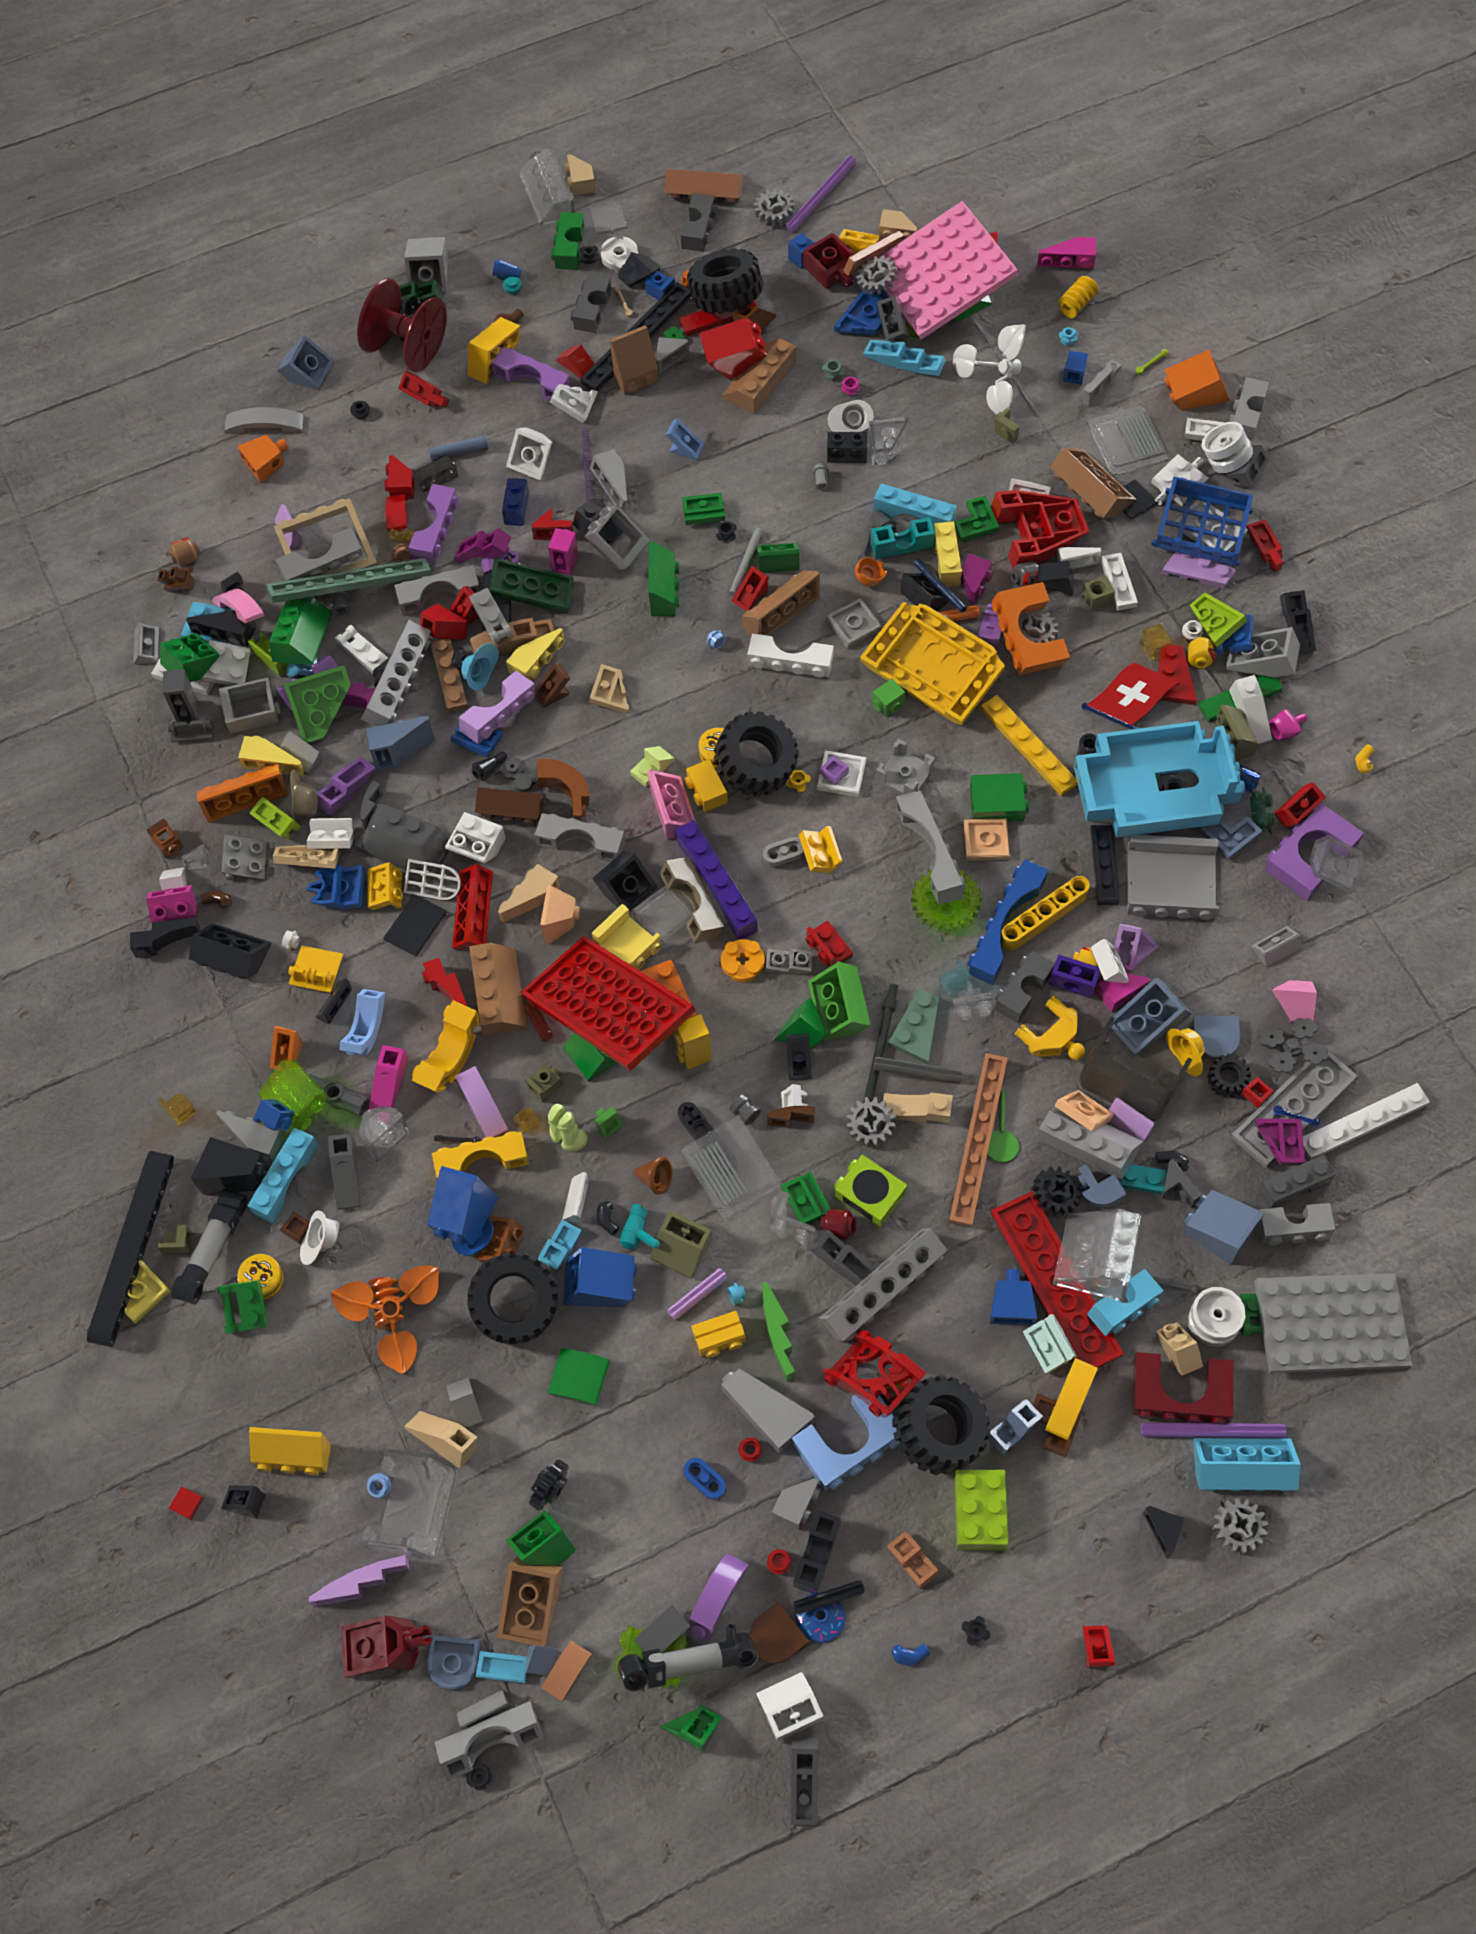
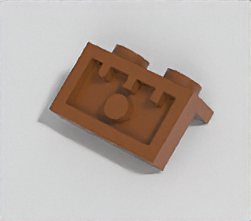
M490 1216L494 1228L493 1236L489 1244L477 1254L476 1259L486 1263L494 1256L497 1257L503 1253H516L520 1240L523 1237L524 1227L513 1218Z

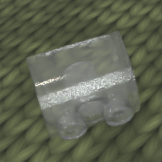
M391 1107L369 1109L361 1117L360 1135L371 1158L376 1163L410 1133L403 1115Z

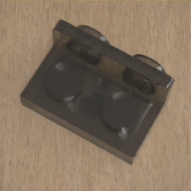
M448 455L412 471L423 493L429 491L432 484L442 485L459 477L455 462H451Z

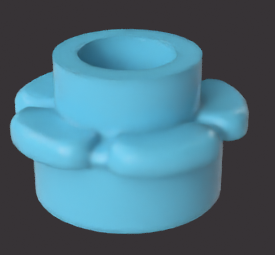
M1070 327L1064 328L1059 333L1061 343L1066 346L1073 345L1078 339V332Z
M733 1283V1286L727 1288L732 1305H743V1299H746L745 1290L742 1285L738 1286L737 1283Z

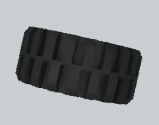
M722 249L719 252L715 251L710 255H705L690 267L687 274L694 305L703 312L708 311L710 314L730 313L736 309L745 308L747 304L750 305L753 303V300L759 297L763 289L758 259L745 249Z
M750 711L745 712L744 716L742 714L737 715L733 721L730 720L715 745L714 763L718 764L716 768L718 774H723L724 778L722 780L726 784L730 783L733 786L732 789L736 792L738 789L743 791V795L749 796L750 793H753L755 797H761L763 793L769 795L774 790H779L791 776L798 763L799 750L795 749L798 743L796 738H792V730L790 728L787 729L784 726L786 723L782 720L777 721L775 719L776 716L772 714L766 716L761 711H757L756 714ZM751 740L764 745L771 753L773 766L761 768L748 763L740 752L739 743Z
M517 1252L494 1256L485 1264H482L476 1274L473 1275L467 1293L468 1310L477 1328L488 1338L509 1345L526 1343L541 1335L551 1324L558 1304V1291L555 1280L547 1267L536 1260V1258ZM509 1276L525 1279L530 1283L535 1292V1304L532 1311L525 1318L518 1321H507L500 1318L493 1311L490 1303L493 1287L501 1279Z
M937 1376L923 1380L912 1388L894 1410V1414L897 1416L892 1419V1427L897 1430L893 1435L895 1441L899 1440L901 1446L898 1448L901 1453L905 1452L908 1455L907 1461L911 1464L917 1463V1468L923 1472L930 1469V1473L934 1475H939L940 1473L944 1475L951 1474L975 1461L987 1446L985 1440L990 1436V1429H987V1426L990 1425V1418L985 1415L986 1405L985 1403H980L978 1399L980 1395L976 1391L972 1392L970 1385L965 1382L960 1384L957 1378L950 1377L947 1379L946 1376ZM928 1405L941 1407L952 1416L957 1428V1439L953 1446L940 1443L930 1434L925 1422V1413Z

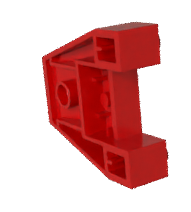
M1020 490L995 493L991 509L997 522L1015 521L1022 538L1020 540H1013L1008 554L1013 571L1017 564L1034 561L1038 565L1042 564L1056 555L1058 548L1068 547L1089 533V528L1078 499Z

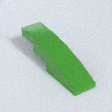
M765 1281L762 1283L768 1336L779 1367L788 1382L795 1378V1370L787 1358V1355L792 1353V1345L784 1333L789 1328V1321L768 1283Z

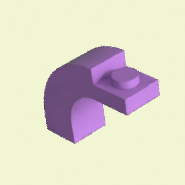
M728 1553L723 1557L700 1595L690 1617V1627L684 1635L702 1645L709 1644L726 1605L742 1582L749 1566L747 1563Z

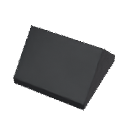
M904 573L902 575L901 594L915 606L924 604L938 611L950 602L922 573Z

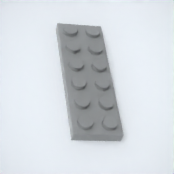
M1329 1051L1327 1053L1328 1059L1322 1061L1319 1065H1313L1310 1061H1306L1232 1133L1231 1138L1263 1167L1266 1168L1275 1157L1255 1126L1256 1118L1301 1119L1303 1132L1357 1078V1075Z

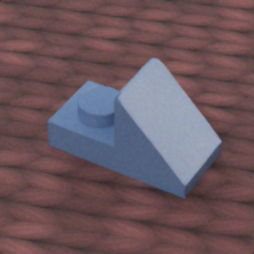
M678 418L672 421L666 433V436L673 442L670 452L690 459H697L704 443Z

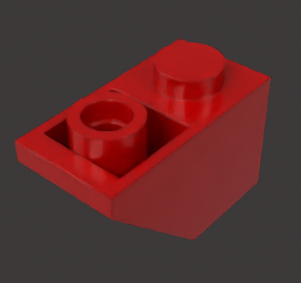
M389 455V463L385 465L386 475L388 476V479L384 481L385 491L389 492L390 497L406 494L407 499H414L415 481L412 470L394 455Z
M436 604L420 612V626L430 630L429 635L438 639L467 638L468 620L441 605Z

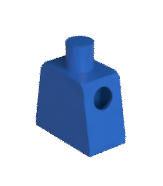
M1007 1269L1006 1281L999 1280L996 1284L990 1324L1034 1325L1037 1314L1031 1283L1020 1281V1270Z

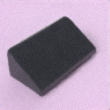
M344 978L337 983L316 1015L317 1019L327 1024L332 1022L352 991L348 979Z

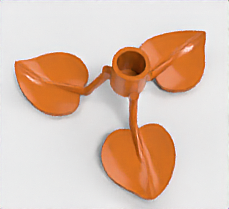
M424 1265L407 1270L399 1280V1288L406 1294L397 1300L386 1299L382 1304H371L374 1298L373 1291L369 1285L360 1281L347 1283L331 1292L335 1308L343 1317L350 1321L359 1322L365 1320L368 1317L369 1308L380 1309L381 1315L385 1319L390 1320L393 1335H385L381 1338L377 1352L380 1360L386 1366L400 1374H404L413 1364L417 1353V1342L409 1331H401L397 1334L395 1318L400 1311L399 1304L408 1297L417 1305L430 1303L438 1291L439 1268Z

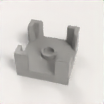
M900 739L894 744L893 755L884 766L881 763L877 768L876 783L898 795H903L922 789L934 772L935 758L926 754L923 761L907 752L908 744Z

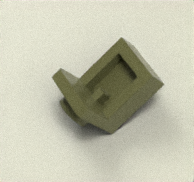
M1007 407L995 417L994 432L1003 439L1014 443L1018 439L1019 426L1010 420L1011 409Z

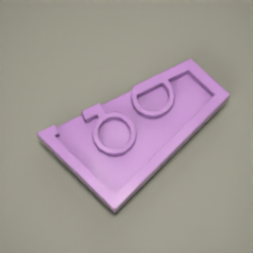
M1175 552L1162 569L1161 574L1166 576L1169 574L1177 575L1179 579L1187 580V578L1199 580L1202 584L1225 589L1235 575L1236 570L1224 563Z

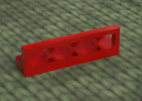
M479 864L460 871L461 888L457 894L452 949L454 950L467 946L486 944L493 871ZM464 933V940L461 941V936Z

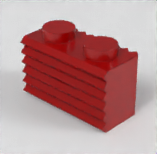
M1308 783L1277 809L1274 815L1285 828H1290L1297 825L1322 800H1325V795L1315 783Z

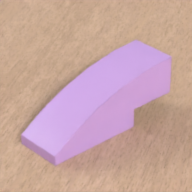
M474 1066L455 1076L457 1084L485 1136L496 1138L508 1132V1128L476 1067Z

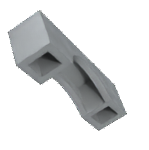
M350 527L332 535L333 540L330 550L320 558H304L295 551L277 558L276 561L284 580L288 581L322 575L325 571L340 568L342 564L348 561H357L363 553L352 528Z
M473 565L394 585L403 616L423 611L425 602L431 596L438 593L447 592L458 596L463 586H469L474 593L480 591Z
M544 813L541 814L534 835L538 846L556 850L569 840H585L595 847L598 859L610 862L622 853L626 842L624 831H621L619 828H608L597 823H585L575 818L566 819L556 814L548 815Z
M529 1701L434 1743L440 1765L447 1780L450 1781L472 1771L477 1757L493 1745L509 1743L521 1750L544 1740L538 1718Z

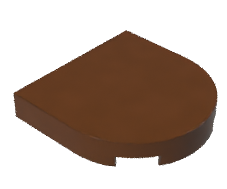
M778 1601L757 1617L749 1630V1635L759 1654L758 1659L767 1663H783L809 1643L808 1639Z

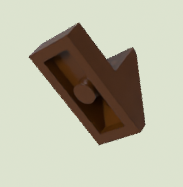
M554 663L535 688V697L542 707H547L570 694L565 686L570 677L560 663Z

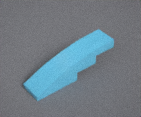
M870 340L863 353L864 357L888 366L936 376L940 375L946 362L944 356L926 355L924 349L907 348L905 342Z

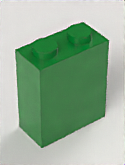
M1023 773L971 775L972 819L1007 818V822L1024 821L1025 813H1029V801L1025 800L1024 794H1027V781H1023Z

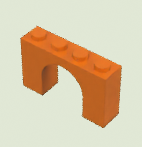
M1043 582L998 592L992 600L993 611L997 613L999 619V628L1004 633L1006 647L1010 650L1013 667L1017 669L1019 676L1062 666L1070 658L1064 638L1045 643H1036L1027 639L1020 631L1018 625L1019 615L1042 610L1050 601Z

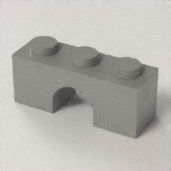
M1246 377L1244 385H1239L1237 396L1240 399H1235L1232 411L1236 413L1235 415L1231 414L1229 422L1240 423L1247 438L1253 440L1260 412L1252 411L1251 409L1262 410L1269 382Z
M1330 1203L1306 1205L1302 1212L1304 1222L1300 1224L1291 1223L1285 1217L1283 1207L1259 1210L1264 1213L1258 1224L1261 1244L1268 1243L1274 1246L1282 1244L1284 1241L1302 1243L1306 1239L1325 1241L1335 1231Z

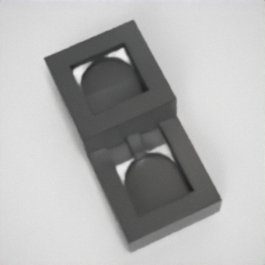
M374 780L369 785L361 805L360 818L364 829L367 828L370 818L377 807L376 804L383 796L380 783Z

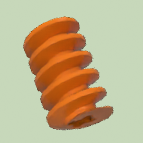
M379 1277L368 1281L374 1294L373 1305L382 1304L386 1299L397 1300L401 1298L394 1296V1294L400 1292V1289L392 1287L398 1283V1279ZM372 1309L376 1312L374 1314V1320L377 1321L375 1328L381 1330L390 1329V1320L385 1319L381 1315L380 1309ZM398 1314L395 1318L396 1326L398 1321L404 1319V1315Z

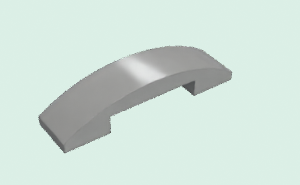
M247 408L226 415L224 431L225 433H245V428H282L283 433L303 432L304 415L281 408Z

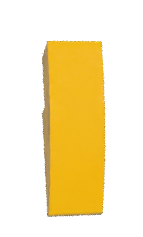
M1075 1358L1045 1428L1046 1431L1068 1440L1098 1368Z

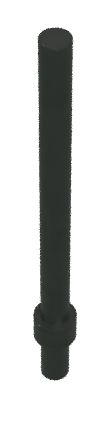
M890 984L887 998L883 1002L882 1009L884 1012L863 1103H865V1097L869 1099V1102L873 1101L879 1070L873 1069L875 1057H883L892 1013L895 1012L897 1005V984Z

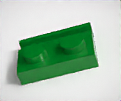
M722 493L682 497L685 525L725 521Z
M811 1171L804 1176L801 1175L781 1185V1189L801 1227L821 1219L830 1210Z

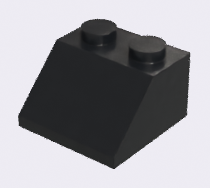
M625 851L592 878L604 896L617 907L623 904L629 909V912L658 887L634 853Z

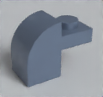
M1087 1164L1078 1168L1081 1173L1078 1179L1084 1188H1090L1082 1194L1093 1206L1110 1208L1128 1198L1115 1174L1098 1183Z
M1025 1399L1011 1410L1002 1423L990 1431V1436L987 1440L1004 1455L1025 1439L1043 1416Z

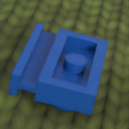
M458 726L455 734L451 735V742L488 757L490 751H493L502 739L503 733L495 729L489 738L477 744L460 732Z

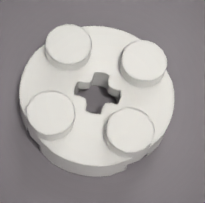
M612 237L605 241L601 247V260L607 268L619 273L630 253L638 254L637 245L632 239L623 237V239Z

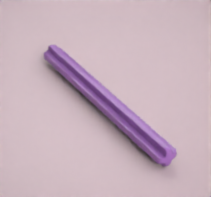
M848 156L789 220L786 224L788 231L793 233L856 165L855 158Z
M1141 1423L1140 1426L1142 1437L1285 1438L1287 1434L1285 1424Z

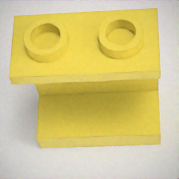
M623 904L592 932L595 943L637 970L643 967L649 956L655 955L661 948L660 935L656 933L652 936L630 917L629 909Z

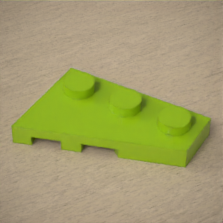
M1205 592L1190 604L1192 612L1216 647L1221 645L1247 622L1244 614Z

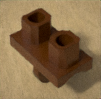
M175 566L169 571L161 569L157 580L164 584L163 590L168 592L179 589L190 591L194 587V579L190 575L194 568L189 566L179 568Z

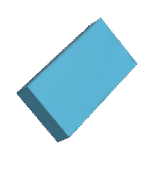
M480 1651L476 1678L526 1684L528 1673H525L527 1657Z

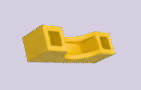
M516 1131L507 1132L504 1136L496 1138L486 1137L482 1141L475 1143L465 1142L460 1144L459 1147L440 1148L437 1152L432 1153L437 1180L442 1166L465 1172L470 1164L482 1158L495 1159L501 1162L507 1170L529 1165L522 1132Z

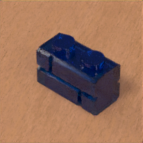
M507 479L502 507L503 520L506 525H524L529 497L526 479Z

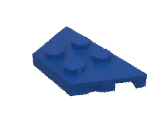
M862 290L834 325V332L876 335L883 327L877 302L889 298L887 293L881 290L879 295L877 291L871 295L870 292L864 293Z

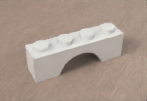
M752 634L747 654L748 666L829 678L834 646L813 643L807 650L791 654L780 650L775 645L772 636Z

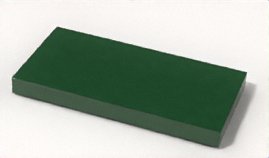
M494 558L489 591L492 596L568 614L574 577Z

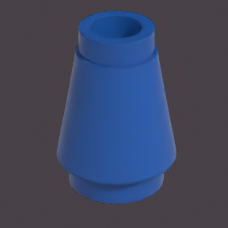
M501 259L500 261L495 260L493 276L504 279L508 277L520 278V267Z

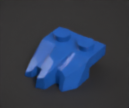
M337 864L336 869L320 868L315 872L319 881L309 883L306 889L311 893L317 894L312 898L311 903L339 910L361 908L366 869L362 865L342 868L339 864Z

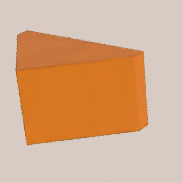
M278 1026L274 1027L270 1059L271 1069L287 1073L293 1071L303 1045L297 1031Z

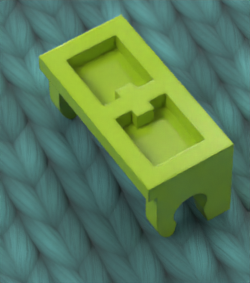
M259 633V642H256L253 638L248 641L253 655L281 677L286 673L288 663L272 662L269 640L263 633Z
M261 797L249 813L277 835L283 836L287 840L291 839L289 832L292 829L298 831L301 828L295 820L264 797Z

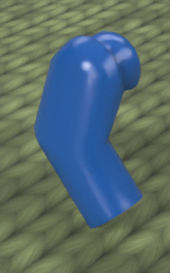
M923 1643L913 1651L903 1648L902 1645H896L892 1648L891 1654L897 1663L910 1667L930 1655V1652Z

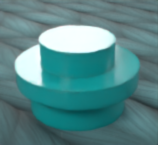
M508 277L503 281V289L508 294L515 295L520 292L522 283L519 278Z

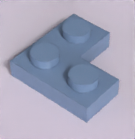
M1248 816L1232 829L1222 819H1220L1217 825L1200 827V831L1207 839H1218V850L1228 860L1262 835V830Z

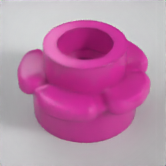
M855 377L845 378L841 386L842 392L848 395L856 394L860 390L858 380Z

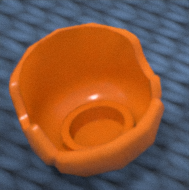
M870 557L860 559L855 567L857 580L862 585L868 587L879 585L887 574V570H884L883 562H878Z

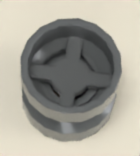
M742 1094L735 1099L729 1108L734 1115L740 1117V1121L745 1126L754 1122L761 1113L757 1105L751 1104V1099L746 1094Z

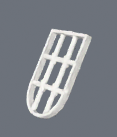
M408 859L404 893L437 900H449L457 895L461 888V879L453 868L443 864ZM411 862L423 864L424 871L410 869ZM427 867L442 868L441 875L429 873ZM445 869L450 870L456 878L446 876ZM409 873L421 874L423 876L422 883L410 881ZM426 875L439 878L440 886L427 884ZM444 879L458 881L457 889L443 886ZM408 884L421 887V893L407 890ZM425 887L437 889L439 895L425 894ZM443 890L454 892L452 896L442 897Z

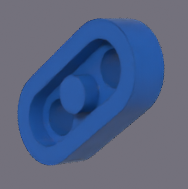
M691 1458L685 1463L683 1468L684 1476L699 1492L710 1500H718L723 1497L726 1492L725 1480L713 1468L700 1458ZM695 1468L701 1471L697 1476L691 1473ZM713 1484L719 1487L715 1492L709 1489Z

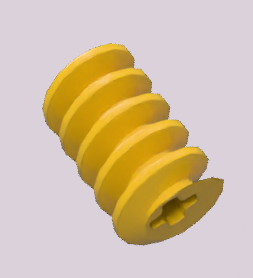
M1079 277L1058 300V306L1063 315L1070 319L1075 318L1081 309L1099 292L1097 283L1090 277Z

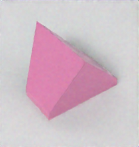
M1289 980L1272 989L1289 1017L1290 1023H1294L1298 1018L1304 1020L1310 1018L1313 1023L1317 991L1313 982Z

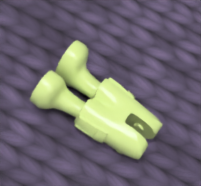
M560 1104L553 1105L548 1114L549 1132L552 1141L555 1143L562 1141L561 1146L565 1151L575 1152L583 1149L588 1140L586 1132L578 1129L573 1114L570 1111L566 1112L564 1106Z

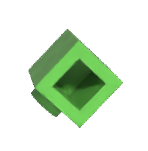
M890 679L873 691L872 705L875 710L881 711L885 717L891 712L895 713L898 711L901 705L905 703V691L893 679Z

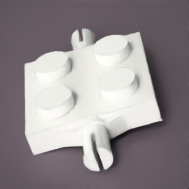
M1177 454L1152 479L1151 483L1161 491V494L1155 498L1158 505H1162L1168 498L1165 491L1166 488H1171L1173 477L1207 483L1208 477L1198 470L1204 464V460L1201 457H1198L1193 463H1189ZM1174 494L1172 500L1180 506H1183L1188 499L1187 497Z

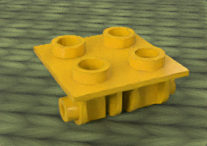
M301 946L294 967H289L288 974L291 975L289 985L331 993L343 954Z

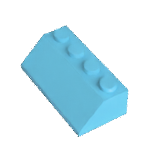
M1193 1438L1195 1475L1199 1489L1207 1491L1279 1490L1283 1492L1299 1490L1301 1464L1291 1438Z

